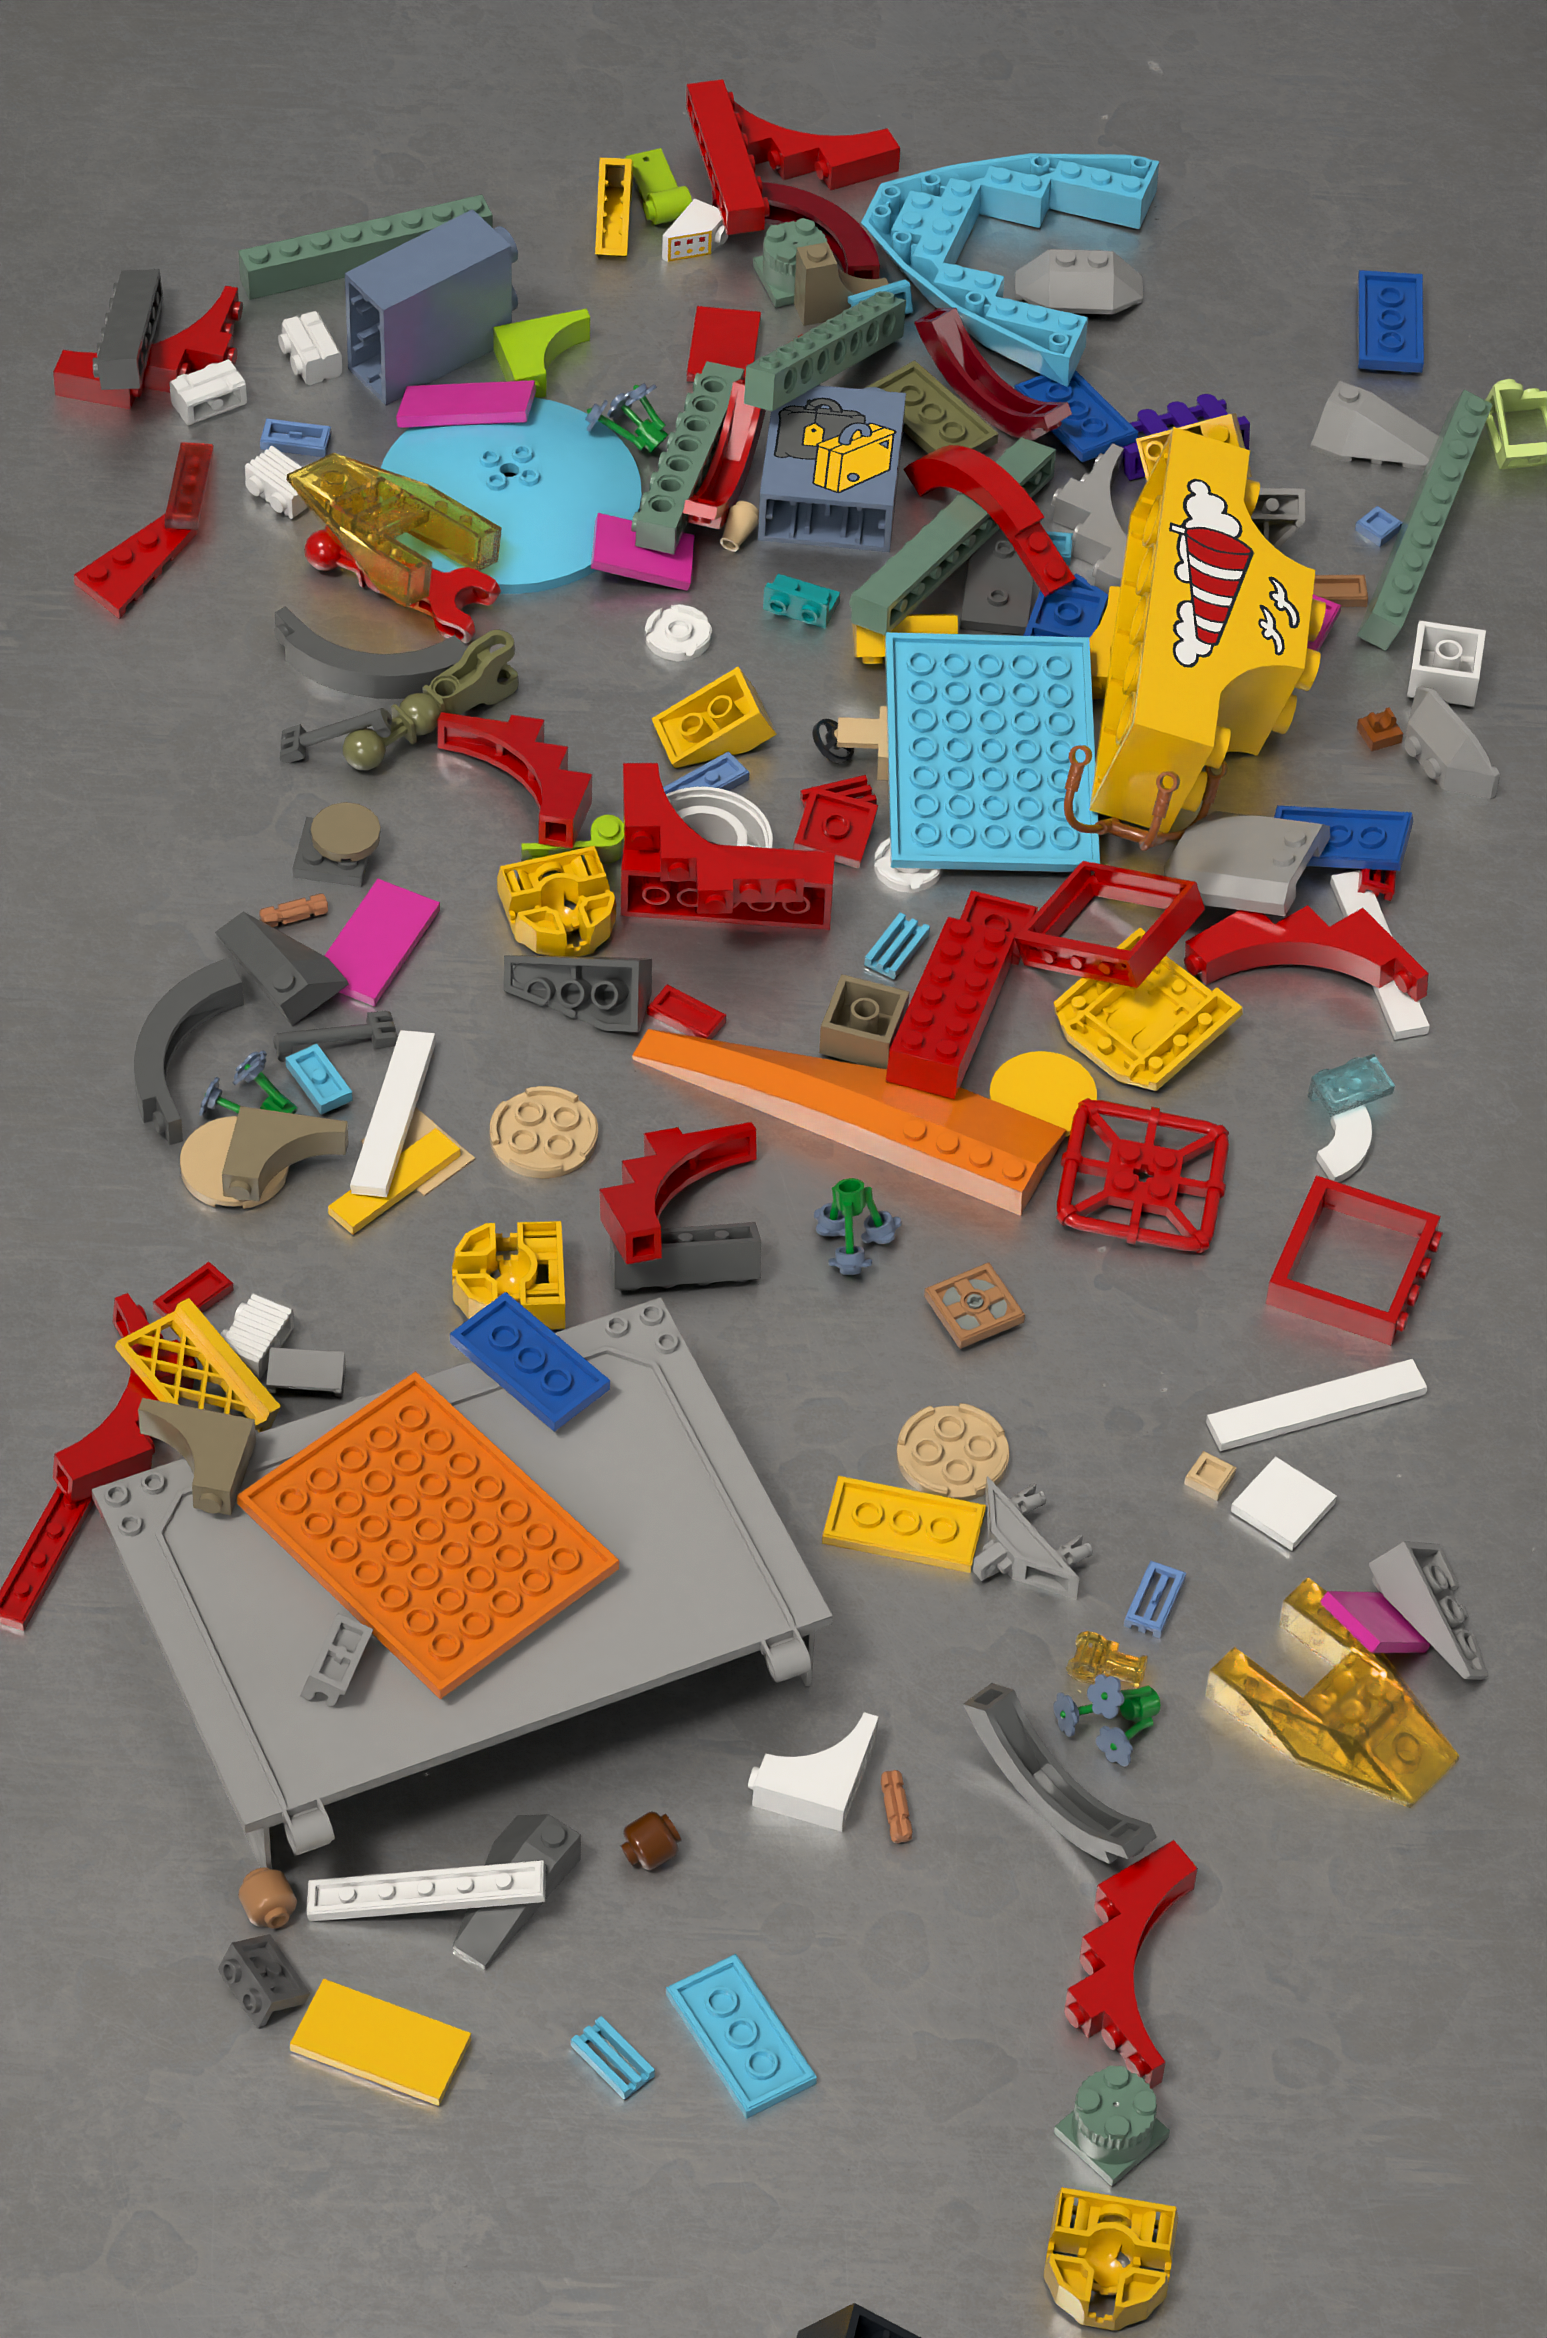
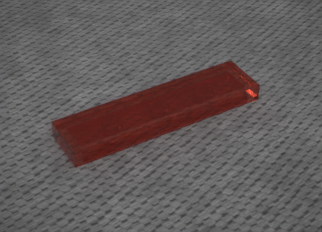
M181 442L165 514V528L198 530L214 455V445Z

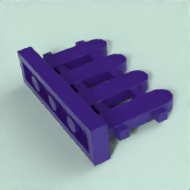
M1202 394L1197 397V406L1188 408L1183 402H1171L1167 405V413L1159 416L1154 410L1143 409L1138 412L1137 421L1130 424L1138 432L1143 431L1146 436L1169 430L1166 425L1173 424L1176 428L1198 423L1197 417L1203 416L1205 420L1228 415L1226 411L1227 403L1224 399L1217 400L1211 394ZM1245 416L1237 417L1245 449L1249 450L1250 422ZM1137 442L1122 447L1124 448V474L1127 478L1133 480L1145 477Z

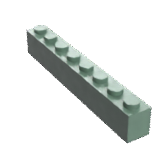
M481 194L238 250L240 280L249 300L342 279L345 278L346 272L472 209L492 228L493 215Z

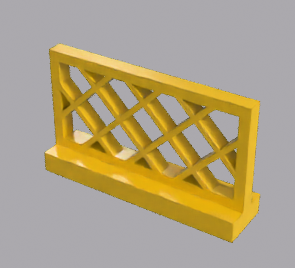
M190 1298L178 1303L174 1312L118 1340L115 1345V1349L159 1401L179 1405L178 1397L198 1401V1409H204V1403L223 1407L224 1414H230V1409L240 1411L246 1418L255 1419V1431L257 1430L259 1433L272 1427L281 1408L280 1404ZM170 1327L180 1338V1343L160 1339V1331ZM141 1344L152 1347L151 1358L137 1355L131 1346ZM158 1349L178 1353L177 1364L157 1360ZM184 1355L196 1357L202 1364L203 1369L199 1370L183 1366ZM155 1370L175 1374L174 1385L161 1383L155 1377ZM181 1376L201 1380L200 1392L180 1387ZM207 1382L218 1384L226 1393L225 1398L206 1393Z

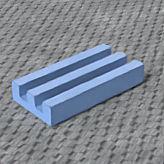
M266 418L260 440V450H269L270 446H274L284 453L325 458L326 448H328L329 439L331 438V426Z
M1150 1560L1125 1617L1124 1627L1131 1629L1132 1625L1139 1627V1632L1146 1633L1149 1630L1153 1632V1637L1160 1639L1185 1582L1186 1572ZM1155 1573L1162 1574L1144 1616H1138V1611ZM1169 1578H1174V1583L1157 1621H1152Z

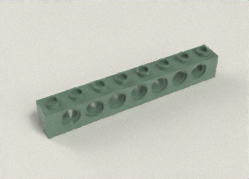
M876 292L875 295L860 301L859 304L844 310L841 314L828 319L816 328L810 329L807 333L794 338L773 352L761 356L758 360L746 366L744 404L774 411L902 338L906 300L894 297V294L891 292Z
M706 362L702 373H696L693 393L688 392L686 396L685 412H679L676 421V432H670L667 452L662 451L658 463V472L653 471L651 475L649 492L645 491L643 493L640 505L641 512H635L633 516L631 531L636 532L635 546L670 554L675 553L688 523L689 514L683 513L685 500L696 494L708 473L722 432L733 382L739 379L744 380V369Z

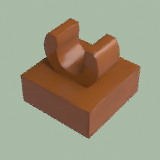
M1390 707L1386 708L1384 712L1377 714L1371 712L1368 716L1358 719L1357 730L1371 752L1402 743L1403 732L1396 723L1397 719Z

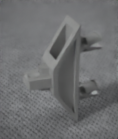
M987 1476L985 1505L988 1543L982 1547L983 1552L974 1558L973 1572L982 1581L1001 1571L1003 1574L1007 1573L1014 1580L1077 1600L1080 1578L1070 1567L1092 1556L1093 1550L1090 1543L1087 1542L1082 1545L1083 1535L1079 1534L1060 1548H1052L1024 1517L1025 1514L1046 1504V1497L1043 1491L1036 1493L1037 1484L1032 1483L1029 1487L1008 1498Z

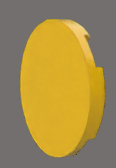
M1047 1051L1023 1053L1006 1061L995 1072L989 1092V1099L1067 1129L1065 1137L1070 1135L1072 1120L1078 1108V1103L1086 1098L1097 1100L1095 1082L1081 1064L1062 1054Z

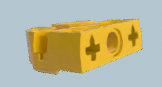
M595 846L500 866L497 876V891L518 943L524 944L537 954L579 957L594 953L596 948L610 937L616 921L617 904L613 891H610L608 879ZM581 855H584V858L586 860L584 863L581 858ZM513 870H516V871H517V873H518L517 878H516L515 873H514ZM549 871H557L552 875L542 877L545 873ZM564 900L575 903L574 910L565 907ZM578 929L582 939L579 942V946L567 945L566 934Z
M561 1221L517 1222V1233H510V1237L504 1238L502 1233L495 1234V1223H485L467 1232L455 1249L452 1263V1287L455 1305L459 1306L466 1317L470 1319L506 1292L518 1303L520 1302L525 1309L549 1329H565V1286ZM496 1251H518V1255L511 1254V1260H503V1255L496 1256ZM539 1264H548V1283L536 1284ZM498 1269L500 1276L496 1279L492 1278L490 1274Z
M1061 2187L1055 2199L1043 2274L1055 2303L1073 2316L1079 2324L1085 2326L1120 2330L1127 2325L1146 2320L1167 2296L1178 2224L1176 2206ZM1074 2198H1079L1077 2206L1073 2205ZM1156 2212H1160L1159 2220L1155 2219ZM1072 2215H1076L1074 2228H1070ZM1154 2229H1158L1156 2242H1152ZM1053 2251L1075 2254L1078 2257L1054 2254ZM1120 2252L1130 2261V2264L1124 2268L1117 2260ZM1140 2266H1145V2267H1151V2268H1156V2269H1162V2270H1164V2272H1159V2271H1154V2270H1148V2269H1142V2268H1139V2267H1140ZM1091 2291L1102 2295H1116L1113 2315L1105 2314L1104 2318L1097 2317L1095 2312L1088 2311Z

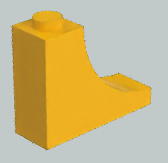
M600 157L595 255L627 256L634 169L632 159Z

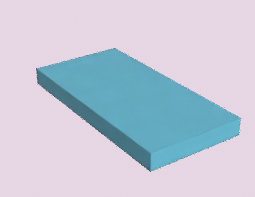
M736 1954L666 1987V1996L746 2119L816 2084L817 2076Z

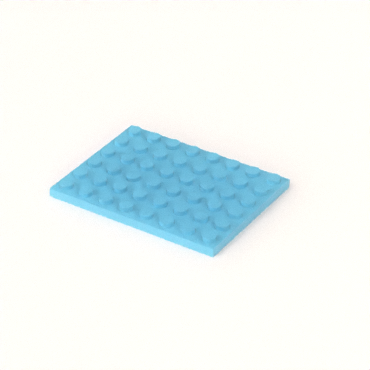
M886 632L885 664L891 868L1073 872L1082 861L1100 864L1099 835L1096 833H1082L1073 829L1067 822L1064 814L1066 794L1064 787L1071 765L1068 758L1069 752L1075 746L1085 745L1090 748L1092 759L1089 764L1085 765L1078 792L1074 794L1073 813L1080 823L1095 825L1098 822V813L1089 810L1095 772L1089 637ZM1078 749L1075 753V758L1078 762H1083L1086 754L1083 750Z

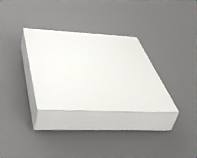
M1275 1456L1232 1503L1231 1512L1293 1551L1334 1506L1337 1495Z

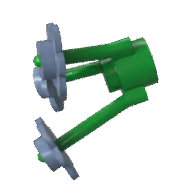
M645 383L639 386L634 385L633 390L626 394L620 393L610 403L611 409L608 411L607 416L616 420L620 415L626 414L638 426L634 431L638 437L602 415L608 403L607 400H604L601 406L595 403L592 408L587 409L588 415L585 420L589 422L586 431L590 432L598 420L631 441L640 451L645 447L650 453L653 452L669 435L663 429L666 424L658 417L645 396L656 389L657 386L653 384L647 387ZM640 400L653 422L648 418L643 422L631 409L632 403Z

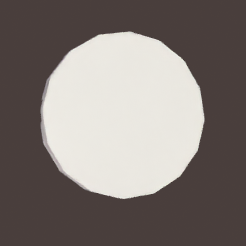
M680 604L671 605V609L663 611V608H660L647 619L645 640L649 649L655 655L665 660L676 662L688 661L701 656L709 648L712 640V627L708 623L706 615L696 608Z
M890 837L882 842L875 852L874 871L878 879L887 887L900 892L915 893L926 890L937 883L943 869L891 868Z

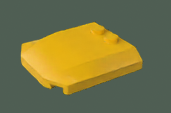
M1139 927L1116 948L1130 951L1146 932ZM1165 956L1138 988L1082 977L1054 1001L1055 1014L1066 1040L1118 1082L1153 1091L1161 1088L1243 1015L1241 1005L1217 987L1211 991L1168 956Z

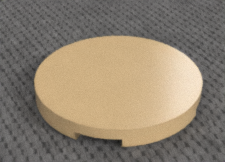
M551 1086L525 1088L524 1093L518 1094L506 1102L502 1101L495 1109L490 1120L491 1147L503 1165L520 1175L540 1179L561 1177L582 1167L593 1155L598 1141L596 1116L578 1099V1095L568 1090Z
M238 1116L215 1119L200 1126L187 1138L181 1150L180 1169L186 1188L198 1200L213 1207H216V1205L242 1206L243 1209L260 1205L275 1196L286 1182L289 1166L280 1171L268 1183L261 1195L260 1201L237 1200L232 1197L223 1196L222 1171Z
M960 1403L959 1406H940L935 1408L928 1406L912 1415L902 1427L897 1441V1462L904 1478L919 1492L969 1501L985 1495L987 1476L996 1486L1001 1482L1008 1468L1009 1446L1005 1437V1431L999 1422L990 1414L975 1406Z

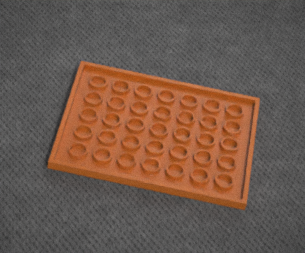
M416 1371L237 1495V1504L361 1624L372 1628V1634L439 1699H442L619 1570V1559Z

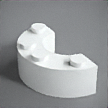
M690 787L666 794L677 814L705 840L719 845L773 848V836L768 820L760 809L746 798L731 791L713 787Z

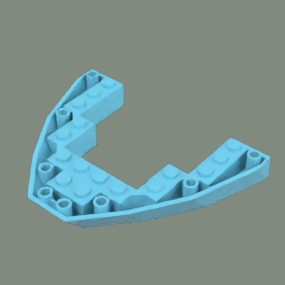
M1029 153L949 165L881 183L861 224L936 308H957L967 333L982 345L1068 387L1086 348L1088 317L1003 298L1004 276L962 267L955 263L979 214L1040 228L1048 209L1140 229L1157 192L1159 161L1141 156L1121 154Z

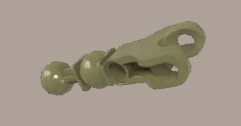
M500 629L484 634L468 646L458 663L435 677L429 686H423V693L408 695L400 703L399 707L393 704L391 706L392 724L390 725V736L380 737L371 728H363L349 733L345 737L342 747L343 756L348 765L357 770L376 768L383 761L388 745L402 736L411 744L417 742L416 735L429 734L438 726V718L441 712L461 715L480 703L487 705L497 704L514 693L519 686L518 673L507 664L515 654V644L512 635ZM493 645H505L504 647L499 648L498 650L490 653V648ZM499 678L508 679L505 682H497V679Z

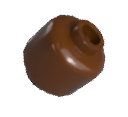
M651 1811L624 1828L623 1835L626 1842L620 1845L632 1866L639 1862L644 1869L651 1871L678 1854L677 1843L682 1841L667 1814L660 1816L658 1813Z

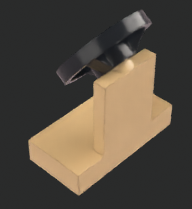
M880 706L879 719L838 717V722L832 719H822L813 727L812 735L815 745L832 762H846L853 756L854 748L878 749L877 780H888L887 706ZM821 725H825L827 729L825 735L826 745L823 744L820 737L819 728ZM843 748L847 750L846 757H840L833 754L829 749L839 750Z

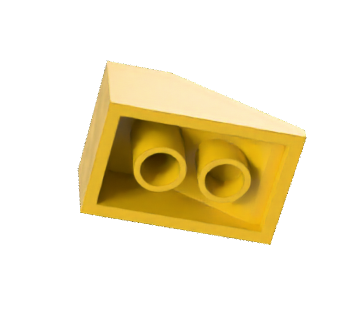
M739 666L651 718L674 768L714 760L728 751L732 755L745 753L777 735L755 687Z

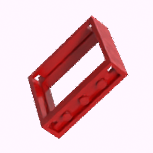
M1082 861L1018 933L1015 941L1025 966L1138 988L1202 914L1205 907L1197 883L1194 881ZM1094 896L1166 909L1130 951L1059 937Z
M1316 1175L1269 1281L1266 1304L1391 1346L1397 1330L1402 1332L1406 1328L1409 1313L1405 1311L1408 1305L1414 1307L1421 1289V1286L1417 1285L1419 1278L1426 1280L1432 1263V1259L1428 1258L1430 1252H1438L1443 1232L1438 1231L1441 1216ZM1324 1207L1419 1239L1388 1312L1292 1280Z

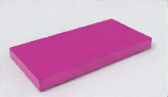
M535 380L407 386L396 416L397 425L400 428L527 422L536 393Z
M377 879L324 955L329 958L349 983L339 993L376 1006L439 913L440 902Z

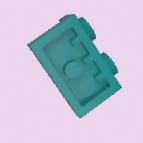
M777 574L774 582L767 583L764 587L763 610L825 629L840 602V592L781 574Z

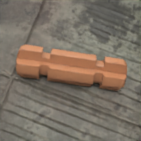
M319 893L309 896L310 900H306L304 897L278 904L276 909H274V906L262 908L259 911L260 921L276 927L278 922H282L283 925L310 918L312 913L314 916L326 914L328 912V902L325 895Z
M898 1770L883 1772L881 1775V1787L885 1795L884 1803L888 1824L890 1825L891 1840L894 1843H907L912 1839L913 1831L911 1821L908 1818L910 1815L905 1789L902 1786L904 1785L902 1773Z

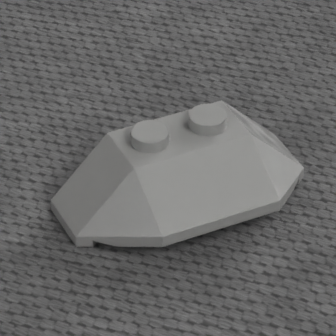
M1048 249L1015 271V299L1025 300L1032 305H1039L1063 312L1115 314L1129 308L1133 304L1137 305L1143 302L1142 275L1113 251Z
M1260 488L1251 519L1261 534L1277 550L1305 522V488Z
M1424 686L1416 688L1404 740L1407 753L1415 757L1423 766L1428 777L1434 779L1443 790L1486 799L1495 798L1500 772L1496 766L1490 764L1486 751L1474 733L1435 689L1425 688Z

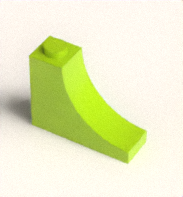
M587 308L493 327L494 353L506 382L535 380L536 398L546 397V371L551 362L568 348L590 341V315Z

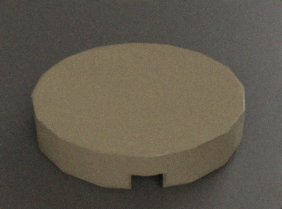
M337 803L322 809L314 817L311 826L314 848L322 856L332 861L342 862V859L350 858L351 862L359 861L371 855L378 847L380 841L381 827L378 817L370 809L356 803Z

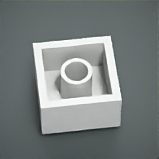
M1419 620L1407 697L1414 698L1416 688L1424 686L1425 688L1435 689L1446 703L1474 707L1486 630Z

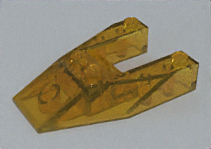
M331 453L287 474V482L334 541L382 594L405 608L429 596L433 563L431 560L394 539L405 532L464 567L480 571L498 562L502 528L429 484L336 453Z
M1307 1577L1283 1600L1279 1626L1334 1668L1302 1698L1237 1648L1233 1647L1209 1670L1205 1696L1293 1763L1411 1808L1459 1760V1755L1383 1653H1371L1327 1611L1320 1602L1327 1591Z

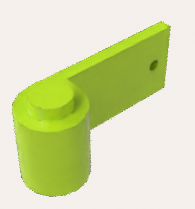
M659 148L625 156V159H632L634 162L633 179L643 200V210L646 219L652 220L655 225L677 220L692 202V198L686 186L678 187L662 149Z
M614 815L598 817L592 823L590 841H576L573 849L538 843H521V862L595 846L602 864L614 863L623 855L624 823ZM581 855V858L584 863L586 860L584 858V855Z

